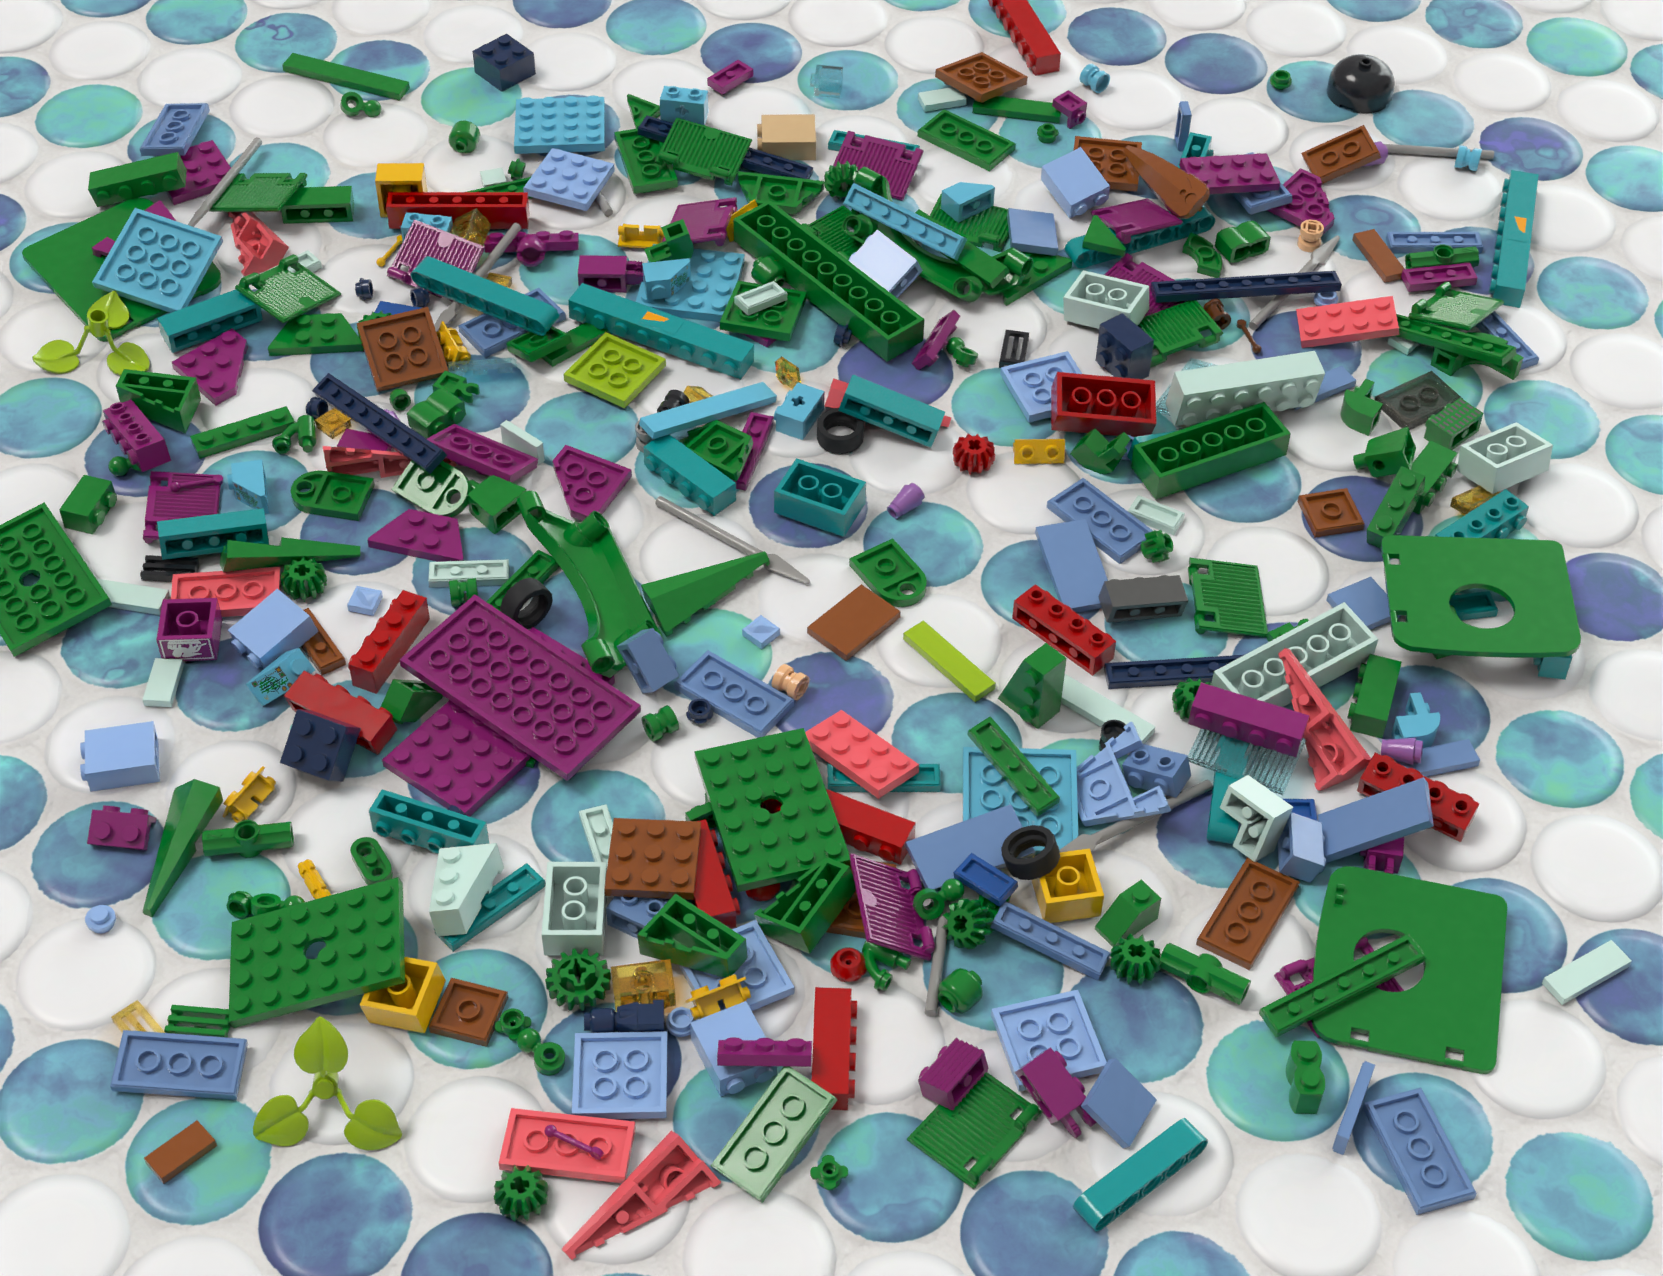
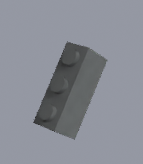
M1180 575L1104 581L1098 596L1106 622L1182 616L1188 603Z

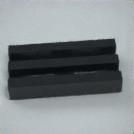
M1005 331L999 368L1004 367V365L1009 366L1025 362L1029 341L1028 332ZM1010 336H1013L1011 357L1008 359L1006 354ZM1019 337L1023 338L1020 359L1016 360Z
M146 555V563H143V571H141L140 576L142 581L172 582L173 574L197 573L200 564L198 557H180L162 560V556Z

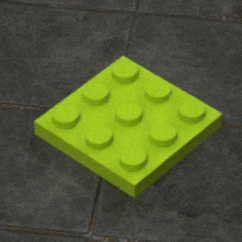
M605 332L563 376L565 382L622 408H626L666 367V358Z

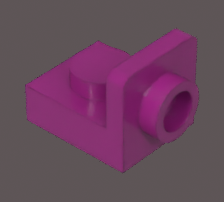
M1069 90L1053 99L1052 106L1068 117V128L1071 129L1085 120L1087 102Z

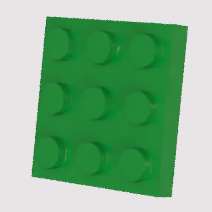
M737 281L720 320V330L772 338L779 341H790L807 300V292L782 288L787 292L786 301L747 315L734 303V297L760 287L762 284Z

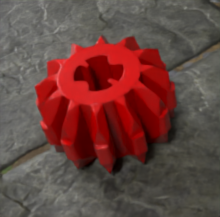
M968 433L965 438L959 437L953 447L954 465L959 466L960 471L967 470L969 474L972 472L981 474L982 470L989 471V468L995 461L994 443L989 442L988 436L981 438L979 434L971 436Z

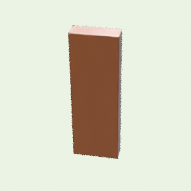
M1375 229L1353 234V242L1384 283L1402 279V270L1405 268Z
M309 608L305 609L304 611L311 617L318 632L301 647L321 676L346 665L344 656Z

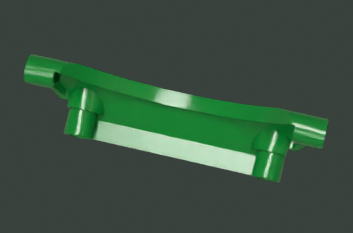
M862 167L855 177V184L893 202L888 180L868 167ZM854 209L851 210V215L847 216L842 224L844 233L863 244L870 235L879 230L918 261L923 270L919 276L967 302L976 301L982 291L993 296L1020 286L1033 266V259L1013 247L992 256L1007 266L1010 271L1003 280L992 288L952 260L930 253L911 237ZM859 223L857 231L854 232L856 224ZM970 285L968 293L964 295L965 287Z
M525 491L518 496L516 502L527 527L561 567L584 608L588 622V638L581 647L591 670L594 673L611 678L627 666L617 645L645 629L654 628L661 637L662 634L651 616L609 528L607 520L599 512L593 511L581 523L577 521L573 523V521L546 510L536 491Z

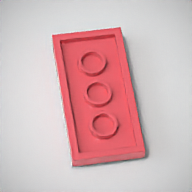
M1393 296L1296 309L1302 348L1399 335Z
M280 567L229 572L213 571L173 574L171 599L217 598L222 617L245 616L276 589L281 591Z
M840 710L805 732L814 753L878 799L919 773L918 763L843 710Z
M511 1108L498 1163L499 1170L512 1171L515 1165L519 1171H523L529 1165L532 1173L539 1170L542 1175L623 1183L626 1180L636 1129L635 1122ZM548 1125H554L557 1131L590 1147H598L604 1154L600 1160H597L590 1153L557 1137H547L544 1130Z

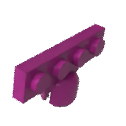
M569 230L551 234L548 231H540L536 234L519 232L504 252H517V259L521 264L527 267H535L542 263L547 251L579 250V233H573V231ZM495 232L485 235V253L493 251L504 237L502 233Z

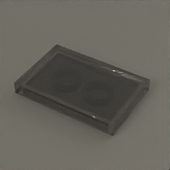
M1430 371L1375 396L1374 400L1383 403L1382 411L1399 427H1408L1411 430L1426 423L1431 415L1438 414L1447 404H1452L1462 397L1433 371Z

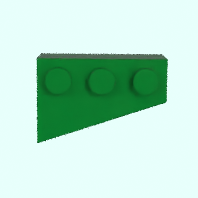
M124 369L116 384L120 402L123 403L131 399L146 418L185 434L201 401L195 377Z
M828 857L822 859L797 879L798 884L788 892L784 893L782 891L776 895L777 900L765 910L760 908L754 913L764 935L809 954L813 951L856 891L854 876L850 866Z

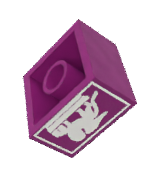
M217 598L163 599L156 639L162 659H182V661L217 660L223 621Z

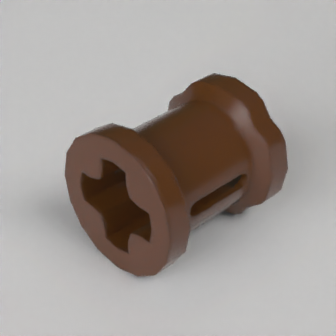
M1212 299L1205 303L1203 306L1204 310L1221 330L1229 326L1231 317L1224 311V305L1220 299Z

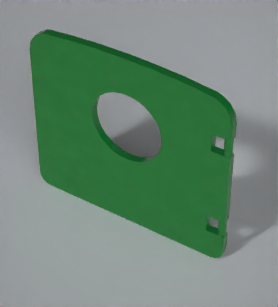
M133 198L27 246L22 251L23 258L78 319L87 326V312L89 308L101 297L110 293L93 286L92 281L107 256L102 255L100 258L93 255L92 247L106 237L116 241L135 208L146 210L154 203L144 198ZM213 261L192 299L200 295L203 296L220 285L221 273ZM119 296L127 307L129 320L132 322L119 329H109L111 337L115 339L125 334L126 331L140 327L168 312ZM106 335L96 337L100 341L108 342Z
M1388 535L1382 539L1381 552L1384 562L1391 632L1394 642L1401 648L1413 652L1503 658L1566 657L1576 653L1579 649L1581 635L1564 550L1559 542L1553 540ZM1390 559H1398L1399 565L1390 564ZM1466 589H1486L1496 592L1508 600L1513 608L1514 616L1503 626L1478 628L1459 620L1451 611L1449 601L1456 593ZM1397 615H1405L1407 622H1398Z
M1345 866L1337 869L1329 878L1323 901L1315 947L1312 982L1353 962L1354 949L1363 937L1375 933H1391L1400 937L1410 934L1427 957L1425 962H1423V977L1417 985L1401 992H1388L1374 987L1312 1019L1311 1022L1315 1032L1323 1040L1333 1044L1367 1049V1051L1440 1066L1457 1067L1464 1071L1479 1074L1490 1073L1496 1065L1507 921V902L1505 899L1495 894L1354 866ZM1351 1031L1368 1034V1041L1350 1038ZM1446 1050L1463 1054L1462 1061L1446 1058Z

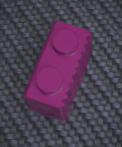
M955 1038L949 1046L942 1047L938 1058L930 1067L927 1066L921 1071L918 1082L922 1096L950 1110H954L955 1106L962 1102V1098L966 1097V1093H969L970 1089H973V1086L977 1084V1081L984 1077L985 1072H988L985 1053L982 1049H978L977 1046L974 1047L972 1044L969 1045L967 1042Z

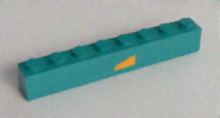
M1511 170L1509 179H1504L1502 187L1503 193L1496 232L1499 235L1496 237L1492 262L1495 264H1493L1491 278L1494 279H1491L1489 293H1493L1492 298L1503 300V305L1520 308L1526 287L1539 174Z
M582 283L568 300L569 318L592 324L598 329H607L612 334L726 375L742 379L754 362L753 343Z

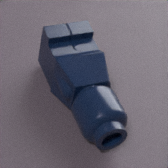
M653 1000V1004L634 1002L618 1006L617 1012L613 1008H593L591 1012L584 1013V1031H591V1033L615 1032V1030L617 1032L664 1031V1000Z

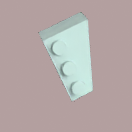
M497 843L439 849L429 914L437 937L467 934L482 907V899L486 893L489 894L491 892L494 878L497 874H501L504 869Z

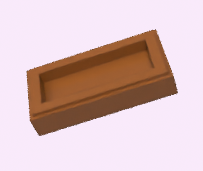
M196 1120L144 1157V1160L159 1180L165 1184L214 1149L217 1144L215 1139Z

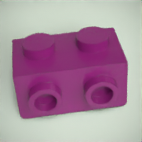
M103 805L102 810L92 809L87 844L147 850L151 823L156 824L157 818L148 815L149 810L131 808L130 813L120 812V807Z

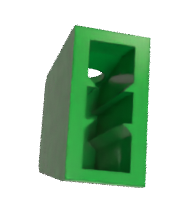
M1405 427L1370 439L1365 453L1353 456L1356 469L1368 467L1371 476L1374 478L1397 474L1401 466L1411 470L1416 446L1409 428Z
M495 475L489 476L480 484L474 480H469L472 491L467 496L469 511L493 534L498 533L521 514L516 501L520 494L527 491L524 487Z

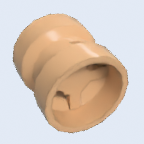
M1305 220L1302 222L1300 227L1301 235H1299L1297 242L1301 250L1313 252L1321 246L1320 237H1322L1324 231L1323 224L1317 220Z
M787 664L781 665L772 679L773 688L780 692L785 690L787 695L794 700L800 699L809 685V677L801 672H794L793 667Z

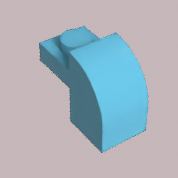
M1421 692L1410 693L1405 709L1406 716H1396L1391 733L1393 739L1416 737V740L1423 741V748L1431 747L1440 724V713H1430L1429 705L1424 703Z

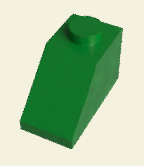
M393 679L381 707L393 715L392 719L395 723L416 722L440 701L443 695L423 681Z
M1141 879L1119 894L1096 924L1095 930L1112 947L1116 946L1119 938L1127 940L1130 933L1134 936L1158 919L1162 898Z

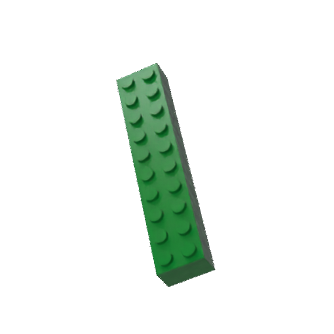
M770 200L733 219L734 241L756 259L773 256L785 269V282L795 290L807 292V299L837 323L844 326L848 324V329L852 330V334L885 361H890L923 341L924 318Z

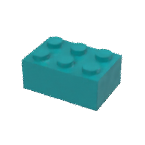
M797 458L774 490V513L843 537L866 504L865 481Z

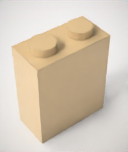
M815 114L761 115V124H757V137L762 138H757V150L789 160H816Z

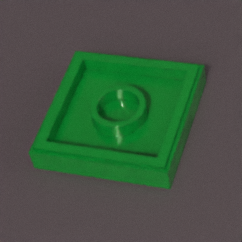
M552 326L544 336L529 331L507 342L506 346L509 352L532 363L572 343L570 334Z

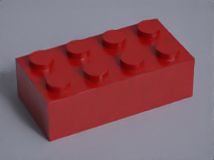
M1065 372L1056 373L1051 386V430L1089 433L1096 429L1102 435L1119 436L1125 432L1132 437L1152 434L1156 426L1155 380Z

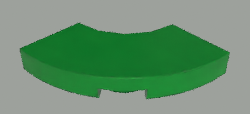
M1190 233L1183 245L1182 253L1191 256L1196 261L1198 266L1197 273L1220 278L1222 270L1221 255L1216 252L1211 242L1197 234Z

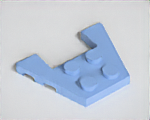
M1133 722L1123 727L1125 731L1117 738H1110L1105 743L1106 747L1095 757L1093 755L1089 756L1077 767L1078 813L1085 827L1171 811L1160 785L1134 798L1117 759L1144 746Z

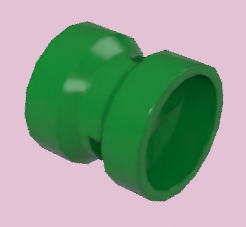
M476 578L467 579L466 582L458 580L449 581L452 607L460 606L473 595L478 596Z
M668 705L660 708L658 713H649L642 717L643 728L649 739L653 742L661 739L666 732L671 734L679 730L677 717Z

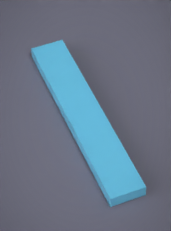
M855 183L852 184L843 203L955 260L958 259L967 241V238Z
M760 382L641 417L639 425L652 439H656L714 420L776 403L777 395L764 382Z

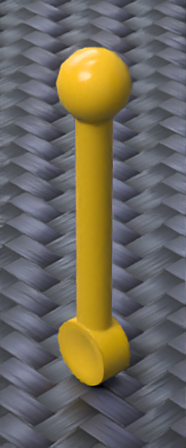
M402 235L397 236V242L382 258L377 259L376 263L379 267H383L387 258L403 243Z

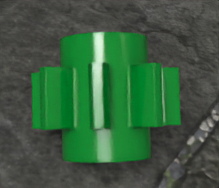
M1154 530L1144 534L1147 540L1141 542V551L1146 559H1152L1153 563L1170 559L1168 553L1173 551L1174 546L1171 537L1167 533L1163 534L1162 530Z

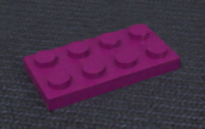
M1267 153L1181 158L1179 163L1180 169L1204 181L1209 188L1210 194L1279 190L1281 184Z
M456 424L427 438V440L447 454L446 458L455 461L458 465L472 468L482 475H495L509 482H514L537 468V458Z

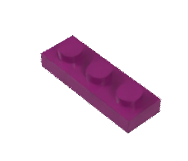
M1470 263L1403 269L1401 275L1408 292L1436 289L1444 282H1449L1451 288L1476 285L1478 279Z
M955 310L939 319L912 362V365L917 370L925 365H933L939 358L937 353L947 345V337L957 329L955 324L959 320L960 315Z
M731 1037L726 1040H719L717 1066L811 1067L812 1041H804L800 1038H792L788 1041H774L770 1038L742 1040Z

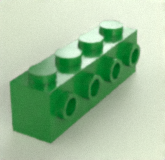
M175 152L90 172L88 191L97 207L112 205L133 198L156 195L161 192L178 190L185 187L187 169L179 153Z

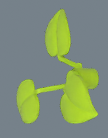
M115 290L101 297L89 308L87 312L88 325L84 326V333L75 350L73 345L67 341L53 340L42 346L37 354L32 356L33 361L43 370L56 374L71 372L79 366V359L76 355L81 352L88 333H91L95 337L106 335L112 351H114L107 356V366L113 373L121 376L124 369L145 372L149 370L148 356L140 346L130 342L122 343L119 348L114 345L109 329H119L126 325L129 320V311Z
M321 1016L317 1017L313 1024L299 1037L294 1048L296 1064L304 1072L314 1074L312 1089L309 1091L308 1096L299 1107L295 1099L289 1095H279L270 1099L258 1112L253 1125V1135L258 1140L277 1146L294 1145L301 1141L308 1131L309 1121L302 1112L308 1107L313 1097L330 1099L336 1096L345 1115L351 1119L344 1128V1135L353 1146L362 1150H379L394 1144L402 1136L395 1113L386 1103L380 1100L363 1101L358 1104L354 1114L350 1111L342 1095V1090L338 1088L339 1075L337 1073L343 1070L347 1064L348 1048L340 1032Z

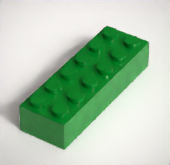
M1262 402L1134 445L1131 468L1157 500L1287 455L1291 433L1267 404Z

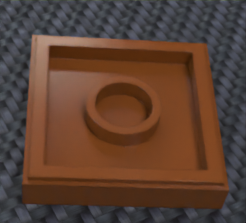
M1347 488L1298 496L1297 502L1315 538L1364 529L1365 523Z
M450 978L430 1022L429 1032L487 1047L495 1030V1023L499 1020L508 1000V992Z

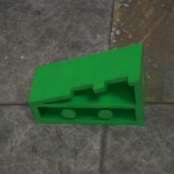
M1045 643L1022 661L998 699L1020 715L1025 722L1039 729L1060 712L1067 658Z
M677 894L637 934L641 955L724 978L733 975L748 958L746 938Z

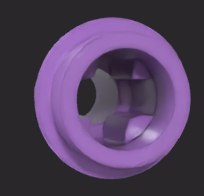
M914 483L904 485L887 507V511L893 518L898 519L900 516L921 505L925 495L921 488Z
M1416 737L1382 740L1381 755H1387L1394 760L1410 765L1421 763L1423 741L1416 740Z

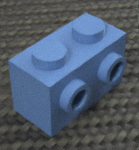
M654 628L641 630L617 645L642 693L654 692L679 676L674 659L667 654L663 647V639Z
M1143 744L1144 746L1132 751L1128 755L1122 767L1127 784L1134 788L1149 791L1160 785L1165 795L1177 798L1191 777L1188 755Z
M1291 812L1278 840L1279 873L1311 883L1318 873L1323 872L1326 858L1324 857L1323 850L1325 837L1322 835V822Z
M614 896L606 907L607 925L638 939L637 934L661 910L668 900L664 898Z

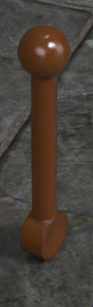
M1243 319L1238 320L1236 326L1243 330L1252 345V351L1255 354L1260 353L1262 348L1259 344H1256L1246 328L1247 322Z

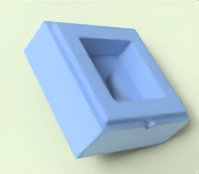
M356 586L347 604L348 611L374 616L383 598L382 591Z
M762 615L742 629V636L760 649H763L780 635V628Z

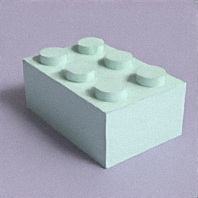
M1083 270L1063 297L1064 320L1099 329L1101 323L1123 313L1138 326L1149 310V286Z
M1516 422L1461 445L1457 471L1483 487L1486 491L1494 494L1548 471L1553 445Z
M547 862L542 923L544 955H561L562 952L572 955V949L576 948L578 954H582L584 949H588L589 955H593L596 952L599 955H604L607 896H605L604 890L607 873L606 862Z

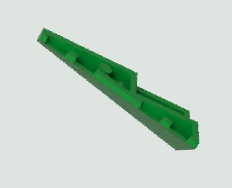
M281 537L279 546L228 540L226 546H223L220 567L223 572L291 565L292 559L298 562L303 557L306 561L314 558L316 562L360 557V546Z
M764 551L642 584L641 587L646 603L654 613L657 624L667 637L673 634L674 627L681 622L687 624L691 621V615L701 608L706 610L736 589L735 584L740 580L753 577V571L761 565L768 566L770 560Z
M193 779L175 788L143 907L144 915L153 917L196 853V841L223 803L220 787Z

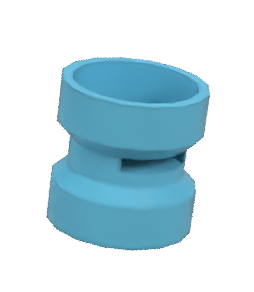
M1088 64L1080 74V82L1090 86L1096 93H1101L1109 85L1110 75L1100 71L1094 64Z
M1460 145L1454 167L1462 168L1468 165L1469 170L1477 172L1482 149L1475 148L1471 152L1467 146Z

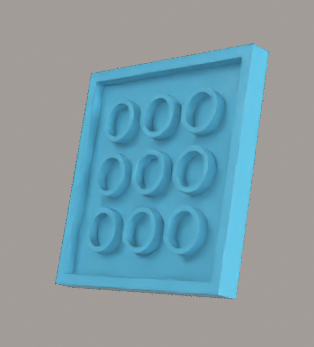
M592 95L577 98L568 96L566 98L545 97L543 99H532L525 97L516 99L515 154L549 153L552 148L566 152L605 151L604 97Z
M135 208L92 281L93 286L107 292L115 290L119 296L170 313L183 309L190 303L223 243L222 236Z
M694 249L690 258L691 280L671 298L647 300L642 281L635 302L681 318L720 322L736 283L740 281L745 263V254Z
M963 747V821L1011 804L1022 827L1038 825L1048 828L1054 834L1059 850L1078 837L1076 750L1018 748L1060 797L1059 803L1036 817L978 747ZM1033 847L1035 850V856L1039 854L1045 847Z

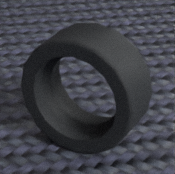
M839 408L830 409L822 413L817 421V441L824 450L834 454H846L855 451L861 446L864 438L863 420L838 411ZM836 426H845L854 432L849 435L837 436L830 434L827 430Z
M525 578L515 583L507 591L502 599L500 610L524 628L531 629L539 624L549 612L553 602L552 593L537 579ZM532 598L531 602L523 610H521L523 605L529 599Z
M1030 825L1019 828L1004 840L1001 847L1002 857L1007 870L1013 877L1020 880H1033L1045 876L1057 866L1060 859V851L1054 834L1043 826ZM1035 846L1045 847L1034 857L1017 859V856L1028 848Z

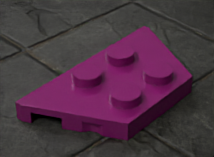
M408 509L371 535L367 540L368 547L436 562L464 561L458 519Z

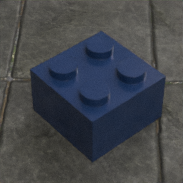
M508 34L502 35L472 51L475 73L501 92L536 74L534 52Z
M1121 313L1100 324L1095 361L1113 377L1145 379L1149 377L1154 339Z
M297 709L280 763L328 781L343 782L361 728L315 711Z

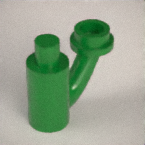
M310 415L300 416L297 422L289 425L280 436L272 440V446L277 453L288 452L291 447L290 438L298 433V443L303 447V451L306 453L312 452L313 447L316 445L315 419Z
M867 941L863 945L862 953L865 958V966L875 981L874 989L878 991L880 989L883 991L888 989L893 975L885 968L880 971L875 960L893 969L899 966L907 970L911 964V959L904 956L902 952Z

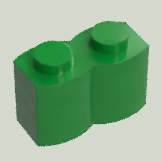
M1247 221L1237 227H1228L1220 230L1216 235L1215 247L1230 263H1237L1249 256L1255 257L1268 251L1271 237L1256 221Z
M438 389L426 401L417 403L408 411L409 427L427 439L453 424L460 423L466 415L464 401L447 389Z
M1294 1040L1286 1064V1077L1291 1085L1289 1104L1295 1114H1317L1324 1094L1325 1077L1320 1069L1322 1052L1316 1041Z

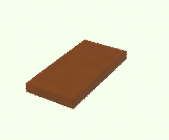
M1247 857L1197 938L1196 945L1250 970L1297 892L1300 882L1263 864L1254 862Z

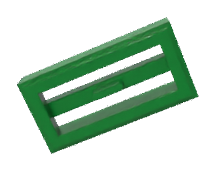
M184 1005L171 1006V1015L168 1016V1025L164 1029L165 1033L228 1037L231 1026L229 1023L230 1009ZM176 1024L194 1025V1027L176 1026ZM206 1026L222 1028V1030L206 1029Z

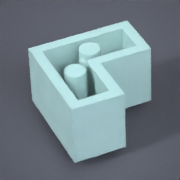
M1247 775L1228 786L1220 808L1242 824L1233 847L1252 861L1257 862L1275 850L1293 806Z

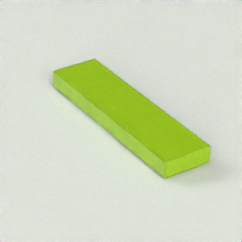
M924 620L903 633V640L974 702L995 690L996 683Z

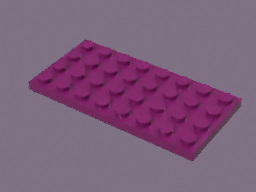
M473 595L400 659V666L566 781L571 779L641 712L640 704L477 595Z
M534 627L529 630L611 686L615 684L614 676L609 678L594 673L584 657ZM449 700L385 756L382 762L383 767L448 809L450 805H454L461 809L466 816L470 817L525 767L526 762L531 756Z

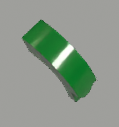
M1467 332L1471 335L1508 344L1507 340L1498 336L1479 332ZM1435 348L1430 365L1452 376L1463 366L1480 364L1488 366L1514 380L1519 375L1524 357L1516 353L1504 366H1499Z

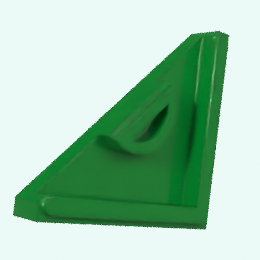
M627 94V103L635 128L640 126L646 115L654 118L660 116L659 105Z
M1094 215L1084 237L1082 248L1124 257L1126 248L1097 215Z

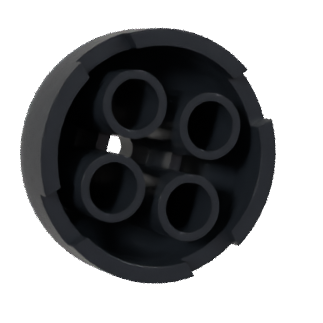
M1365 54L1351 55L1340 60L1332 69L1327 86V95L1336 106L1340 108L1343 105L1354 109L1353 113L1369 114L1379 112L1385 109L1386 104L1392 100L1395 86L1394 75L1390 67L1377 57Z

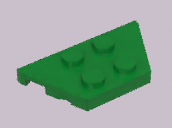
M740 171L737 173L738 183L748 203L755 199L759 206L770 200L787 214L796 215L824 190V181Z
M1022 252L1033 259V266L1020 286L1002 292L1003 303L1006 306L1072 268V260L1059 255L1052 256Z
M342 313L304 314L291 319L268 346L269 356L364 351L359 336Z
M718 420L687 431V437L678 440L734 481L739 479L754 444L752 436Z

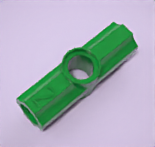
M1440 244L1435 246L1433 251L1409 253L1405 256V269L1470 263L1472 267L1479 265V251L1476 246L1453 249L1449 245Z
M243 820L237 823L234 828L203 831L204 855L213 856L239 853L245 858H252L259 855L262 850L293 847L292 822L258 825L252 820Z
M1172 943L1166 944L1162 951L1160 968L1185 979L1187 985L1192 990L1201 994L1211 991L1238 1005L1242 1004L1250 987L1251 980L1223 968L1221 962L1210 954L1203 953L1197 956Z

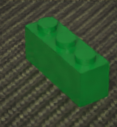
M352 186L299 187L281 208L283 224L353 222L354 197Z
M1431 440L1412 463L1411 467L1412 471L1425 476V489L1413 510L1417 514H1420L1425 506H1431L1436 495L1435 493H1440L1443 490L1447 478L1454 476L1458 466L1455 463L1457 452Z
M1403 466L1400 467L1367 528V543L1381 549L1382 539L1385 536L1401 534L1425 489L1424 475Z
M1369 654L1367 664L1361 663L1357 679L1363 681L1362 684L1356 683L1352 697L1357 699V704L1351 702L1347 716L1348 719H1352L1350 731L1383 738L1401 661Z

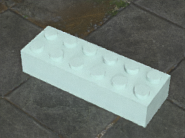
M1315 351L1174 372L1165 404L1174 426H1189L1194 423L1205 422L1265 402L1272 411L1308 407L1314 405L1325 372Z
M1343 602L1215 670L1211 686L1284 707L1290 704L1293 699L1290 686L1285 680L1286 672L1283 661L1278 655L1284 648L1291 650L1319 688L1360 666L1361 663L1367 662L1369 654L1374 655L1378 638Z

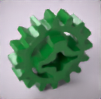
M576 948L572 949V955L568 956L562 952L560 961L556 959L551 960L552 968L546 969V989L549 990L550 999L557 998V1005L559 1007L566 1002L568 1003V1010H572L575 1005H579L582 1011L587 1003L595 1007L596 998L602 1000L606 998L605 991H609L611 988V971L608 969L606 960L600 961L599 953L596 952L589 956L588 949H584L582 954H578ZM577 975L579 976L580 983L577 982Z

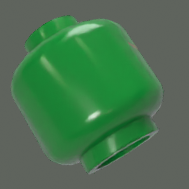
M466 120L455 123L449 134V144L456 152L471 153L476 149L480 140V130L472 122Z
M773 256L759 257L754 261L751 277L757 284L765 285L774 281L780 287L784 285L786 281L785 269Z
M963 968L956 969L940 982L938 999L949 1012L965 1013L981 1000L983 996L982 980L974 971H967Z

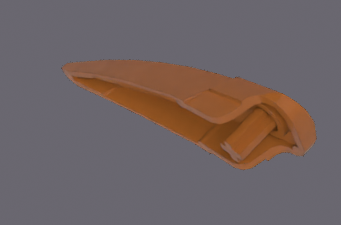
M1129 145L1125 147L1124 152L1137 173L1174 216L1180 219H1189L1197 211L1200 212L1203 209L1202 206L1210 195L1209 188L1204 181L1193 174H1188L1153 153Z

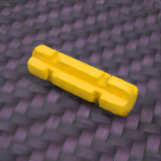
M306 859L304 862H300L298 864L299 873L313 898L319 899L330 896L331 893L326 889L327 886L318 870L315 869L316 867L312 860Z

